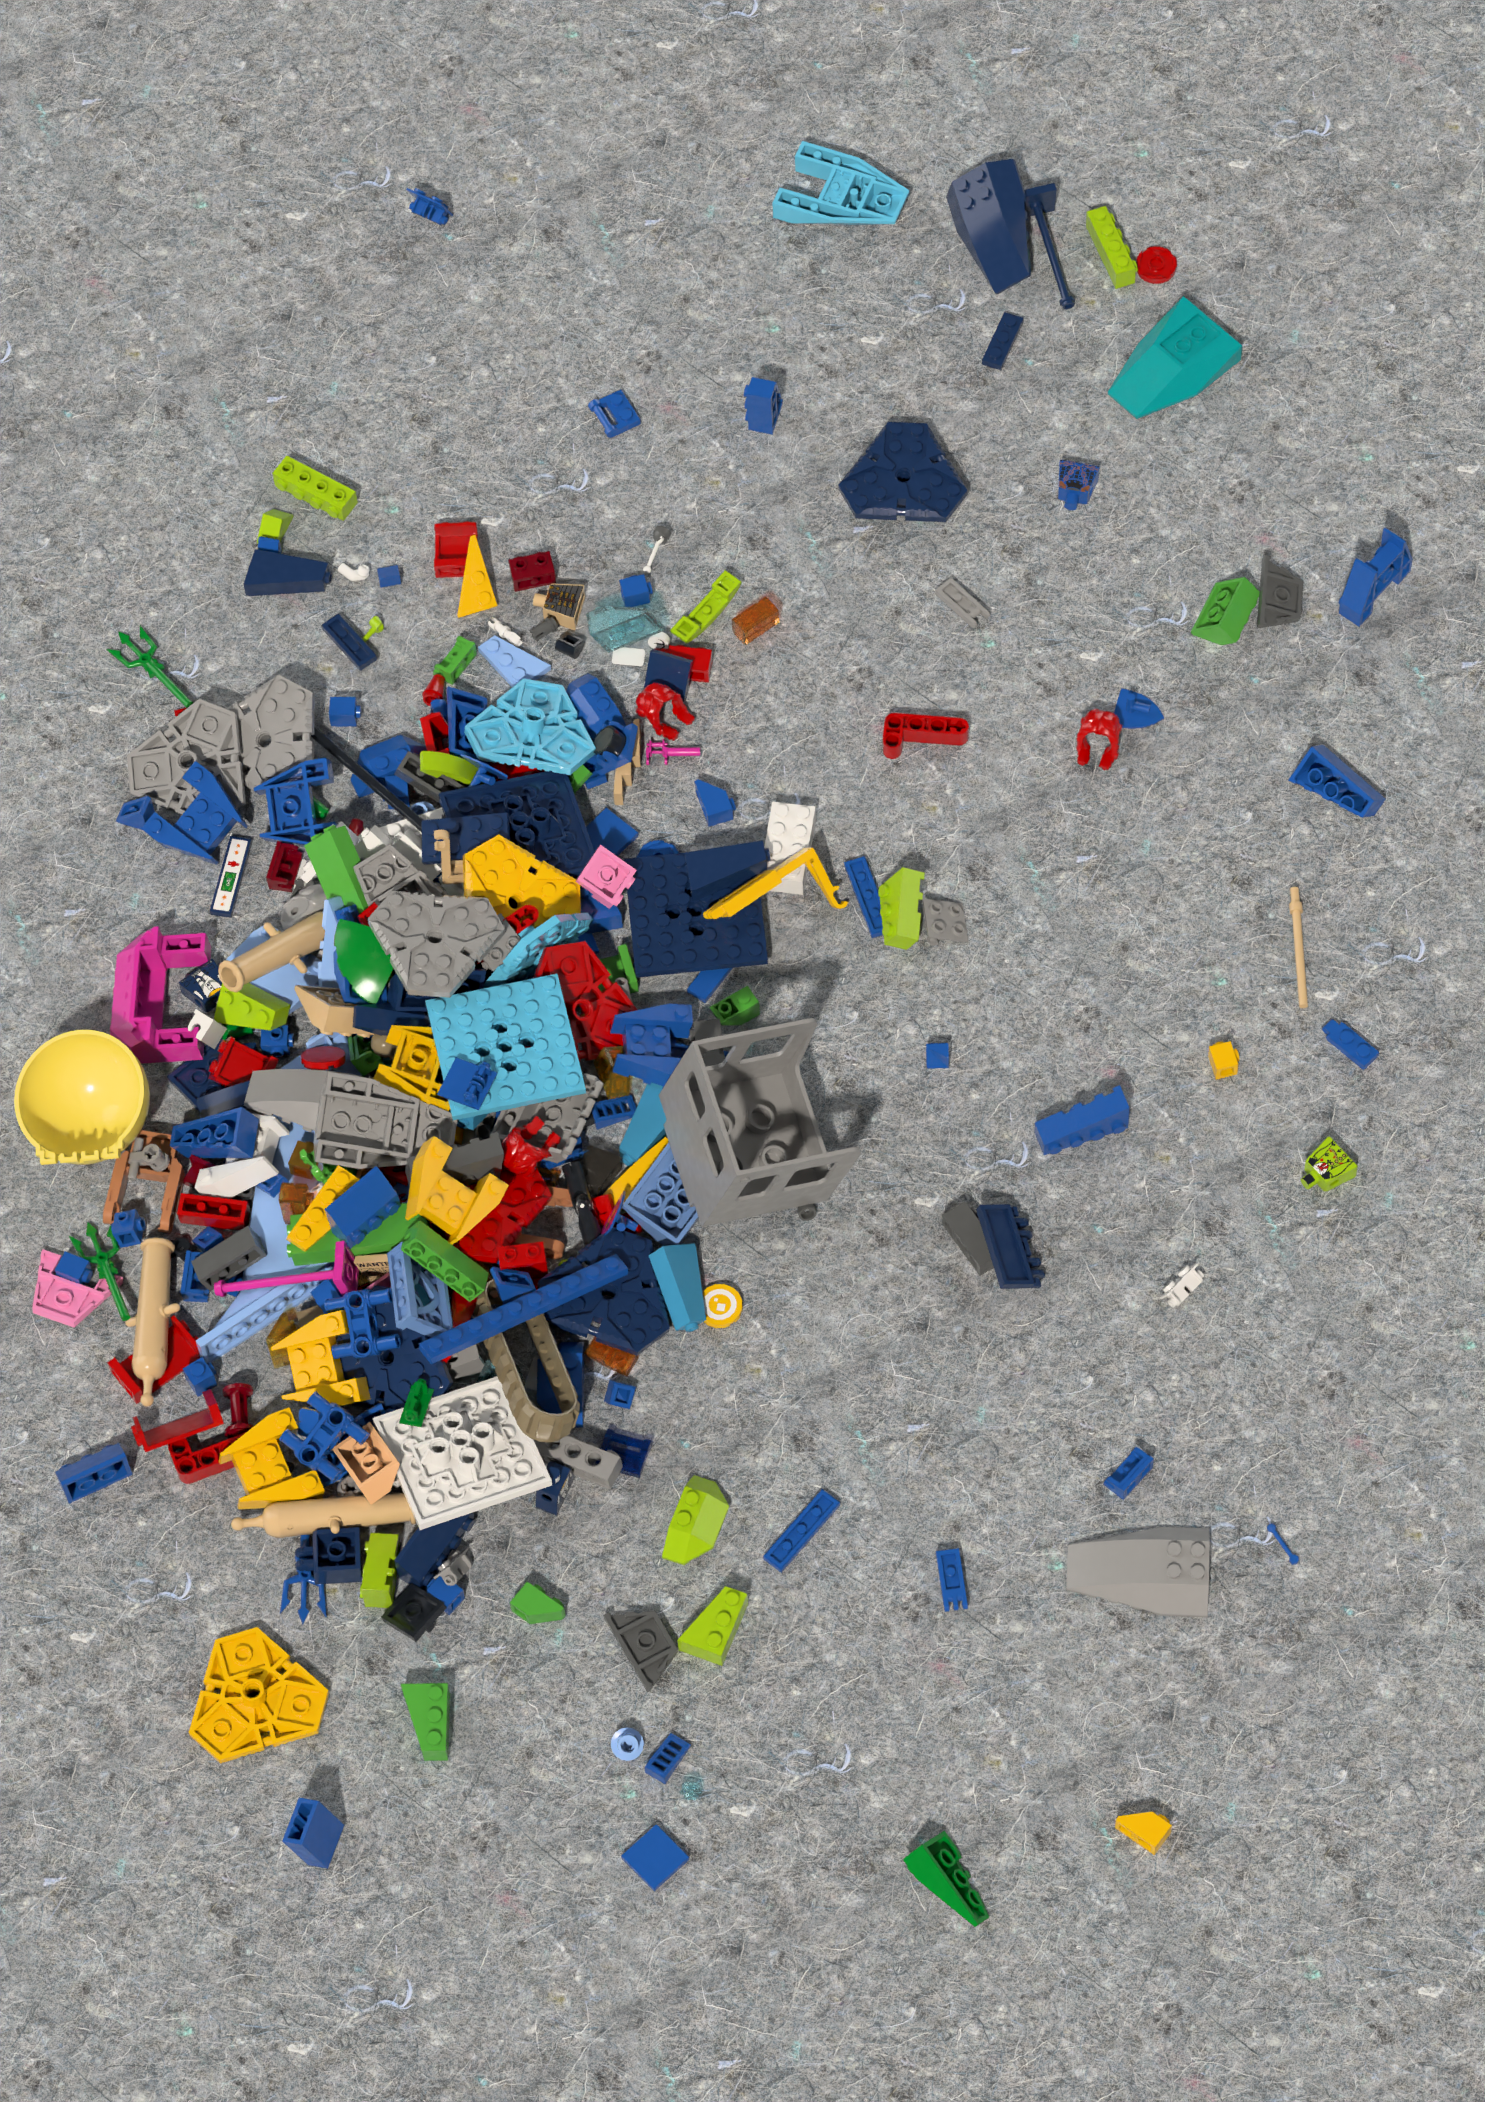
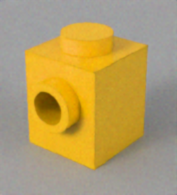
M1231 1041L1225 1043L1217 1042L1209 1046L1208 1058L1215 1079L1237 1075L1240 1059L1236 1048L1233 1049Z

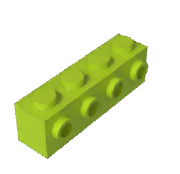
M1106 206L1087 211L1086 228L1115 289L1134 284L1135 272L1138 271L1135 260L1130 258L1129 247L1122 241V233L1115 226L1113 214L1108 212Z
M287 455L272 473L274 484L279 490L291 493L296 499L304 500L316 509H322L333 518H339L344 521L358 503L356 491Z

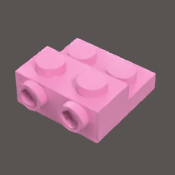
M600 845L575 882L591 892L594 899L610 909L613 905L618 906L624 897L621 894L624 888L629 889L635 881L633 875L636 869Z

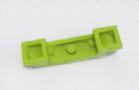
M725 570L711 585L712 590L687 617L683 616L670 632L686 644L698 637L726 608L741 586V581Z
M434 751L420 752V771L436 778L445 775L470 785L478 770L477 767L467 760L454 755Z

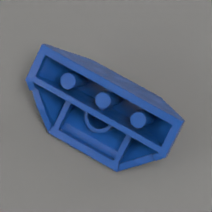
M587 673L569 683L566 693L578 713L577 720L581 719L592 741L602 730V725H609L611 720L620 723L624 727L626 726L619 709L595 676Z
M398 735L361 750L357 763L386 787L385 776H393L408 751L420 756V752L427 751L425 745L406 736ZM352 774L350 781L358 798L374 793L363 781Z
M561 1342L557 1345V1348L561 1353L565 1368L568 1370L571 1383L577 1392V1401L580 1403L579 1416L575 1428H583L584 1342ZM539 1358L537 1359V1404L547 1413L561 1414V1409Z

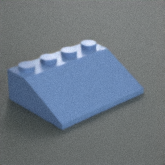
M669 1143L622 1205V1208L663 1246L680 1245L699 1220L695 1206L690 1207Z

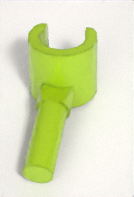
M374 616L369 621V625L372 628L362 638L364 642L375 632L380 633L383 631L384 625L378 616Z

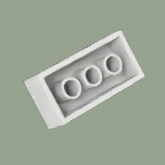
M772 802L764 848H769L771 861L767 862V870H772L803 848L812 847L816 823L815 806ZM805 864L781 879L782 883L770 891L803 895L808 870Z

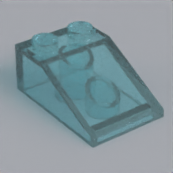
M603 606L586 613L590 635L608 653L665 631V626L647 608Z

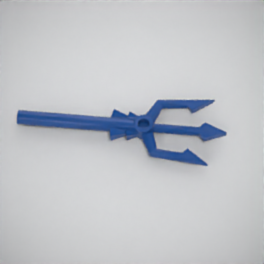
M310 1534L301 1535L300 1547H310ZM295 1555V1561H296V1562L299 1561V1560H309V1559H313V1558H299V1557L297 1558L296 1555ZM297 1570V1575L284 1580L280 1614L290 1603V1600H288L289 1585L300 1582L301 1608L297 1613L303 1625L309 1614V1610L306 1608L307 1583L315 1585L314 1576L311 1575V1571ZM318 1584L316 1586H319L320 1601L317 1603V1606L327 1617L324 1584Z

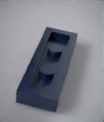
M1004 312L983 356L982 365L1002 370L1024 323V318Z
M339 613L321 625L322 630L359 671L377 660L376 654Z

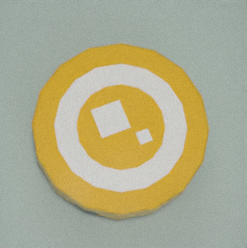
M714 1284L702 1292L706 1315L705 1324L714 1328H726L740 1318L742 1299L739 1292L733 1287L725 1284Z

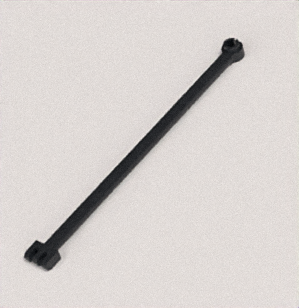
M314 726V735H311V737L422 833L423 819Z

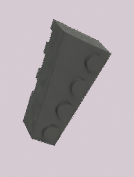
M720 1018L694 1021V1029H689L691 1042L722 1036ZM723 1048L707 1051L703 1055L705 1067L717 1065L724 1061Z
M498 1132L490 1134V1138L480 1141L479 1137L471 1139V1144L457 1147L456 1144L450 1145L453 1149L442 1171L465 1186L478 1183L481 1178L489 1173L500 1179L504 1152ZM416 1156L407 1158L405 1173L409 1186L413 1161Z

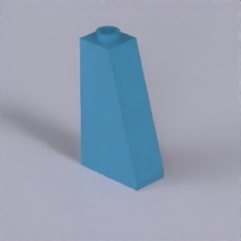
M652 1082L651 1085L647 1084L619 1147L620 1159L628 1167H631L647 1151L667 1137L663 1126L667 1119L659 1098L663 1088L661 1085Z
M695 1243L662 1246L648 1256L675 1330L692 1332L699 1328L698 1325L706 1320Z

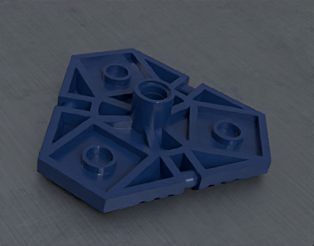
M887 422L866 449V454L858 459L838 484V490L856 519L897 520V516H905V521L947 522L968 495L967 488L951 465L950 460L945 459V452L927 423Z
M613 1227L606 1236L602 1233L591 1241L590 1244L579 1250L576 1257L571 1256L567 1261L556 1267L555 1270L540 1279L537 1283L538 1289L583 1269L584 1267L581 1265L583 1262L588 1267L614 1254H617L628 1268V1275L543 1313L548 1324L587 1338L588 1334L596 1336V1342L636 1356L667 1334L670 1326L664 1298L660 1287H658L659 1283L648 1256L654 1252L652 1240L627 1231H618L617 1228ZM649 1285V1288L643 1289L642 1286ZM604 1295H610L613 1298L607 1299ZM593 1322H596V1323H599V1324H601V1325H600V1327L598 1328V1327L592 1326V1323H593Z
M377 1285L373 1287L372 1291L384 1290L391 1287ZM393 1302L375 1305L379 1336L398 1334L401 1339V1347L384 1350L379 1355L357 1359L349 1356L340 1358L345 1381L366 1377L371 1398L370 1400L348 1405L372 1408L381 1403L384 1410L388 1408L394 1410L404 1408L411 1386L418 1379L425 1380L427 1387L434 1389L432 1398L445 1394L453 1384L446 1363L440 1360L430 1364L419 1350L417 1340L421 1338L423 1342L430 1339V1337L408 1328L404 1330L397 1328ZM350 1335L338 1336L336 1340L337 1345L350 1342ZM367 1341L364 1342L363 1346L366 1352L369 1350ZM390 1351H392L394 1354L393 1362H391L389 1359ZM381 1391H385L384 1398H381Z

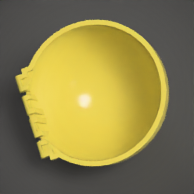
M75 1030L60 1034L45 1042L27 1060L16 1084L14 1098L15 1113L23 1134L36 1147V1156L40 1158L41 1165L57 1164L58 1161L60 1163L89 1165L108 1159L120 1158L121 1152L136 1139L147 1118L150 1091L144 1068L125 1044L104 1032Z

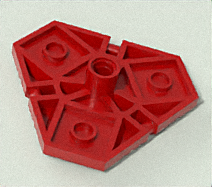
M586 941L545 947L534 978L558 974L579 1062H581L580 1059L588 1061L624 1054L622 1034H610L611 1026L615 1015L636 1011L637 1008L618 983L610 981L608 977L611 974ZM600 984L604 986L602 991L598 988ZM577 1004L581 1007L580 1016L577 1015L575 1010ZM578 1043L582 1044V1050L580 1051L578 1048Z
M502 1163L500 1180L509 1186L500 1203L464 1237L454 1243L453 1246L471 1260L497 1263L499 1261L498 1247L511 1246L521 1235L522 1227L527 1228L551 1201L552 1194L537 1168L531 1175L524 1177L521 1174L518 1175L511 1172ZM473 1184V1185H470V1186H466V1187H468L469 1189H471V1190L473 1191L474 1188H475V1186H476V1184ZM437 1227L442 1237L448 1241L450 1234Z

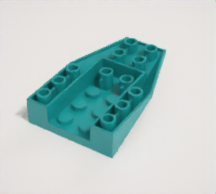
M1183 296L1137 344L1108 390V395L1132 416L1139 419L1197 396L1241 360L1242 345Z

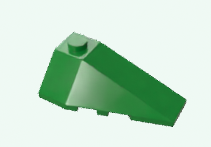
M943 1831L906 1856L903 1861L919 1882L976 1927L987 1920L989 1915L978 1892L970 1886L968 1879L971 1876L968 1870H963L959 1859L962 1858L959 1850L947 1833Z

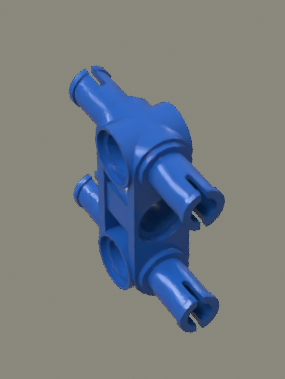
M391 1288L378 1291L363 1289L347 1292L343 1297L325 1299L324 1307L327 1313L340 1310L346 1311L350 1342L332 1345L334 1359L349 1356L357 1359L379 1355L384 1350L401 1347V1339L398 1334L379 1336L375 1305L393 1302ZM358 1295L362 1299V1303L360 1306H358L356 1303V1298ZM365 1341L369 1344L368 1352L363 1347Z
M315 1391L309 1397L307 1403L322 1414L320 1421L304 1441L289 1429L283 1432L279 1441L292 1449L295 1457L302 1464L308 1466L313 1471H320L332 1482H335L340 1477L342 1470L327 1460L329 1453L345 1433L359 1442L360 1445L366 1442L370 1433L355 1423L354 1417L348 1410L343 1409L337 1403L328 1402ZM338 1412H341L343 1415V1420L340 1424H336L334 1421V1416ZM313 1449L315 1458L309 1462L306 1454L309 1450Z

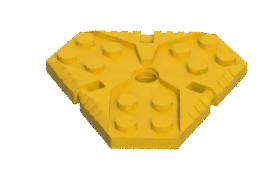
M499 834L463 855L464 896L488 898L497 915L501 913L506 918L521 907L532 905L539 912V917L533 926L536 929L554 915L581 913L580 885L575 882V878L563 873L544 860L540 862L535 859V855ZM530 866L537 869L535 874L528 871ZM509 898L516 900V909L510 907ZM524 915L523 918H522V920L520 921V923H522V921L525 920L526 918L531 919V917H530V916H527V917H526V916Z
M258 1627L216 1639L203 1681L204 1685H206L205 1691H200L189 1735L220 1764L240 1758L241 1756L244 1757L248 1754L265 1750L264 1747L270 1745L277 1747L297 1739L313 1736L319 1733L329 1691L297 1662L293 1664L289 1661L290 1656ZM283 1668L287 1670L283 1675L279 1673ZM219 1689L221 1690V1693H214V1690ZM252 1692H259V1695L254 1698L248 1697ZM270 1732V1736L261 1738V1733Z

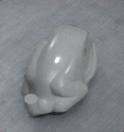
M321 884L312 885L300 890L299 894L290 898L283 905L281 925L284 931L309 916L324 910V901L327 897Z

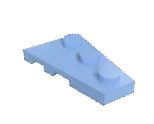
M495 635L478 646L479 653L511 687L515 686L522 679L536 681L551 670V665Z

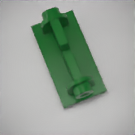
M418 1379L411 1386L399 1424L422 1427L434 1389L427 1387L425 1380Z

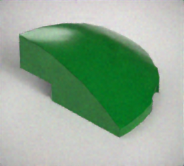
M339 919L334 935V946H336L338 957L336 962L339 971L343 977L347 978L352 985V990L360 998L369 1004H376L393 970L390 963L391 955L385 954L369 926Z

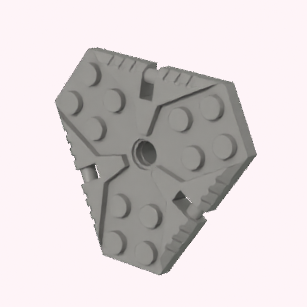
M277 675L257 690L244 697L245 700L240 703L235 702L232 706L226 708L237 714L241 750L239 761L242 763L243 785L253 791L254 787L304 761L314 760V742L311 741V735H314L315 694L281 675ZM250 707L251 711L245 714L243 710ZM302 735V741H297V736ZM271 738L270 745L264 747L265 741ZM230 758L224 759L225 763H231ZM247 767H249L250 771L248 772V774H245L244 772L246 771Z
M198 699L167 723L168 729L164 732L158 730L127 754L130 794L135 797L149 796L153 804L168 810L172 808L176 813L182 815L200 793L182 778L189 769L186 768L187 762L194 759V762L197 761L220 781L237 810L246 804L242 763L239 761L241 750L238 719L235 712ZM175 735L176 739L170 742L168 739ZM230 758L231 763H225L224 759ZM181 795L180 801H175L177 796Z
M391 891L368 918V924L386 955H391L390 963L408 995L450 998L473 972L475 961L481 962L505 934V928L488 898L457 897L455 895L437 897L435 894Z

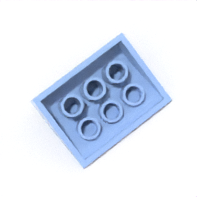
M263 926L256 929L226 960L231 961L270 939L269 934ZM311 953L301 958L308 968L305 974L300 973L294 965L289 963L250 983L289 1003V1015L303 1006L294 990L295 985L319 987L317 968L318 962L322 961Z

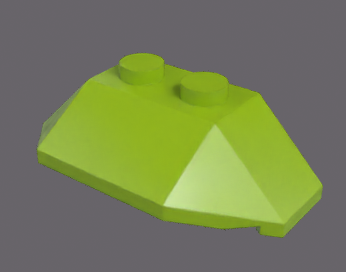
M694 1475L685 1485L668 1528L662 1553L663 1559L685 1565L714 1548L729 1510V1504L716 1482Z

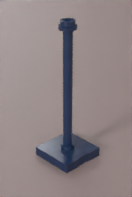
M1055 183L1025 189V211H1027V217L1034 215L1036 217L1062 298L1059 301L1060 306L1065 310L1071 309L1075 305V299L1069 295L1043 213L1055 211L1057 192Z

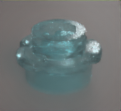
M685 1782L681 1784L679 1794L684 1795L686 1800H696L703 1790H701V1784L698 1782Z

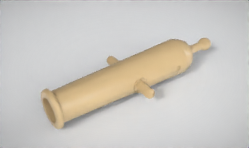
M323 911L309 916L283 932L277 931L269 922L264 923L263 928L269 934L270 939L231 961L224 960L219 964L218 973L223 985L229 991L239 992L243 989L244 985L289 963L294 965L300 973L305 974L308 968L301 958L320 949V941H324L325 930L322 927Z
M156 1237L148 1238L141 1242L140 1249L143 1251L137 1314L125 1322L128 1327L136 1326L132 1369L135 1375L143 1380L144 1389L140 1401L146 1407L151 1406L154 1401L152 1396L154 1380L161 1378L167 1367L169 1317L180 1310V1305L177 1303L169 1305L171 1253L174 1252L175 1245L167 1239Z
M402 1492L388 1493L372 1505L364 1495L347 1497L330 1495L328 1498L274 1502L266 1506L263 1514L258 1517L248 1519L234 1518L231 1522V1527L235 1531H240L247 1527L264 1528L269 1536L284 1538L313 1534L314 1531L321 1529H330L333 1534H337L340 1528H361L411 1521V1524H416V1520Z

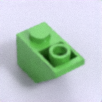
M748 986L710 1007L714 1016L717 1019L720 1018L722 1026L743 1025L760 1015L759 1001Z
M526 1582L510 1602L511 1611L529 1624L557 1621L565 1618L564 1604L555 1597L551 1599L545 1594L544 1589L537 1584L533 1586Z

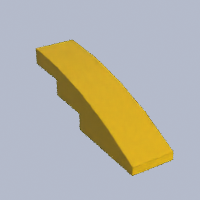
M665 1137L647 1151L603 1194H612L614 1206L623 1191L626 1192L625 1202L669 1143L668 1138Z

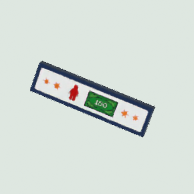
M230 836L210 908L211 915L232 918L252 846L251 839Z

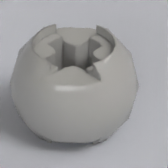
M351 1476L341 1479L337 1486L338 1497L364 1495Z

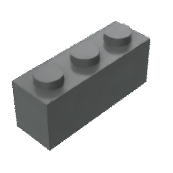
M963 1202L942 1214V1225L979 1276L993 1269L994 1266L976 1210L973 1207H969L966 1202Z
M246 1226L191 1262L198 1280L209 1291H212L215 1282L219 1280L228 1281L266 1257L267 1254L260 1237L249 1226Z

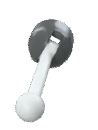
M655 527L653 539L656 541L647 566L643 568L645 574L651 572V565L659 545L666 543L670 538L671 531L666 527Z

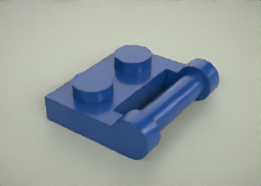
M622 390L599 400L594 399L588 404L591 412L596 414L605 428L604 432L608 438H612L641 424L640 418ZM603 408H607L617 425L611 424L602 410Z

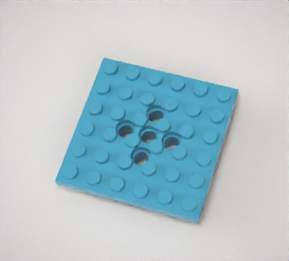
M558 974L452 995L450 998L440 997L425 1000L443 1081L456 1057L476 1065L487 1062L491 1065L490 1069L497 1072V1076L479 1110L448 1099L452 1120L586 1093Z

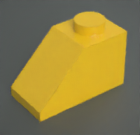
M1154 1812L1118 1816L1115 1821V1828L1153 1855L1156 1854L1169 1837L1172 1829L1170 1821L1162 1814L1156 1815Z

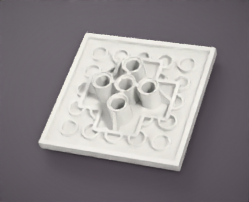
M497 1376L431 1398L422 1427L399 1424L404 1408L373 1418V1424L378 1434L400 1463L396 1477L419 1530L552 1486L551 1477L536 1444L517 1425L515 1417L510 1410L509 1402L502 1390V1384Z

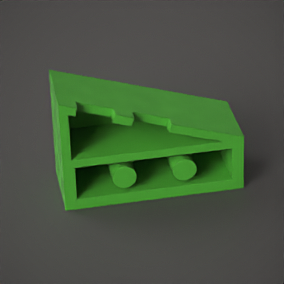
M448 1683L401 1684L403 1696L424 1761H448L450 1713Z

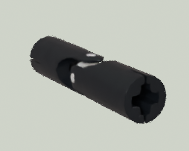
M581 1161L571 1162V1166L570 1163L563 1165L562 1170L574 1211L579 1215L578 1226L584 1246L600 1236L602 1232L598 1219L591 1211L594 1205ZM580 1194H586L589 1201H579L576 1204V1197Z

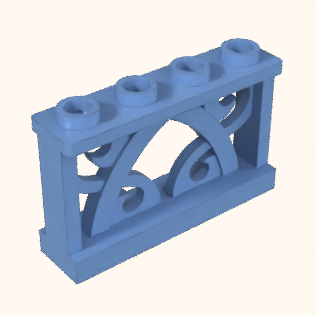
M401 1242L387 1253L396 1327L402 1330L408 1328L432 1338L453 1328L447 1284L401 1250L404 1242ZM418 1282L429 1296L430 1302L426 1306H423L420 1298L415 1294L414 1286Z

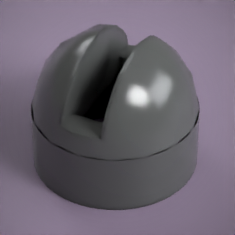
M813 1204L800 1206L797 1209L799 1218L803 1221L812 1220L816 1216V1209Z

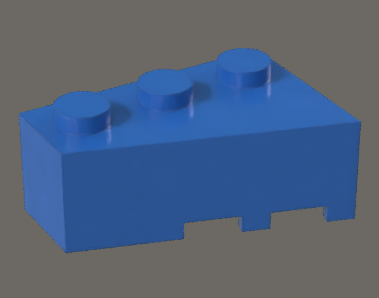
M752 377L750 384H746L744 397L747 398L744 408L747 409L745 421H748L749 430L773 435L783 404V399H781V393H778L779 388L776 382Z

